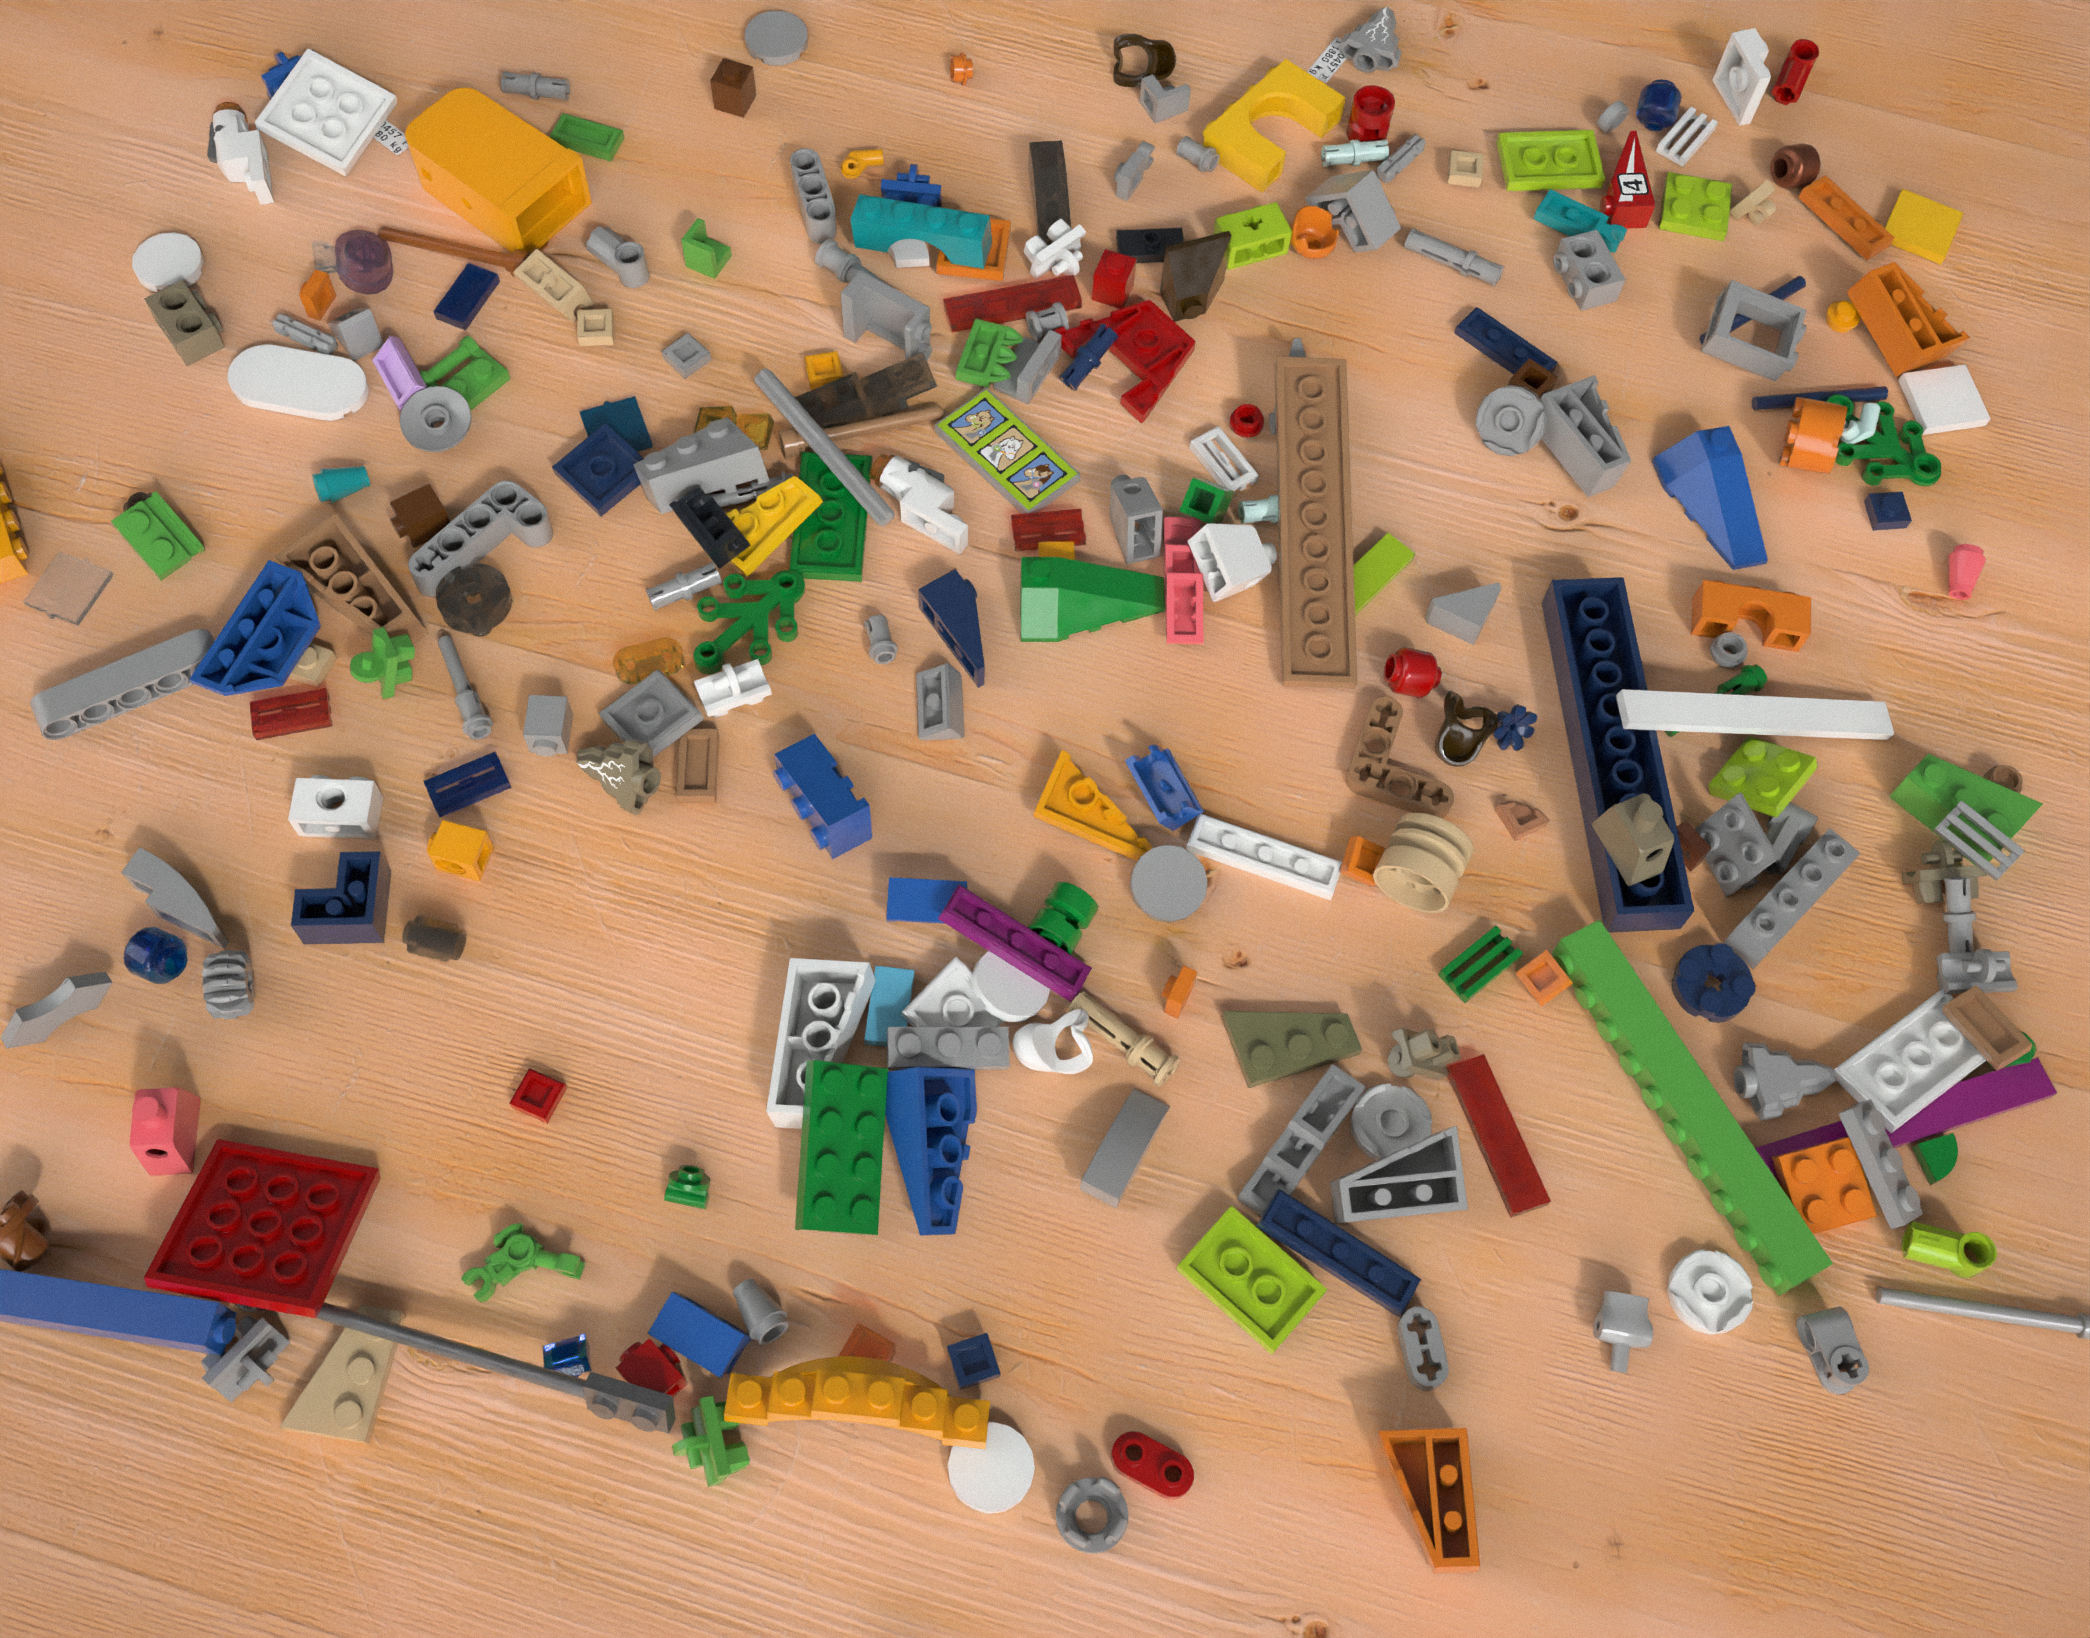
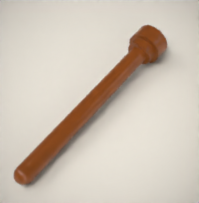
M385 226L378 230V236L382 240L505 267L506 271L510 272L514 277L516 276L513 272L532 254L531 252L519 249L505 254Z

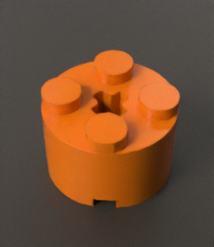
M1796 397L1791 417L1796 418V421H1788L1784 440L1790 446L1784 445L1779 466L1830 474L1839 448H1837L1839 438L1843 434L1847 407L1830 402Z

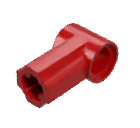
M1799 39L1792 44L1771 92L1776 98V102L1783 105L1797 103L1819 56V48L1811 40Z

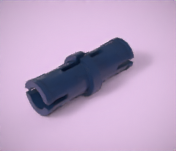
M1102 323L1086 345L1080 346L1077 349V356L1059 376V379L1068 388L1070 387L1071 390L1077 391L1092 369H1097L1101 365L1100 359L1119 338L1118 335L1110 327L1107 328Z

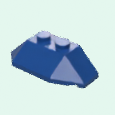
M268 560L190 677V682L223 696L283 686L321 627L302 572Z

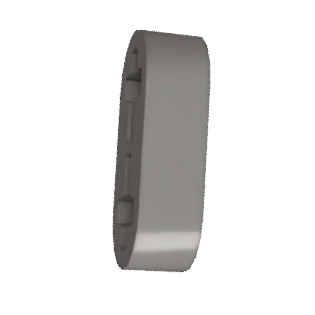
M1413 1307L1408 1309L1399 1319L1397 1334L1410 1382L1422 1391H1432L1437 1389L1446 1380L1449 1373L1448 1361L1435 1315L1424 1307ZM1413 1318H1417L1419 1324L1427 1325L1428 1329L1422 1334L1423 1345L1419 1343L1418 1334L1415 1331H1409L1407 1328L1413 1322ZM1422 1353L1426 1354L1429 1366H1436L1438 1369L1432 1376V1380H1428L1426 1374H1419L1417 1370L1424 1361Z

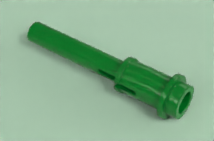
M1745 665L1742 667L1741 673L1718 685L1717 692L1714 694H1725L1733 690L1730 693L1732 695H1747L1752 691H1761L1767 682V675L1759 665ZM1664 731V732H1665L1669 737H1672V736H1674L1675 734L1679 733L1680 731Z

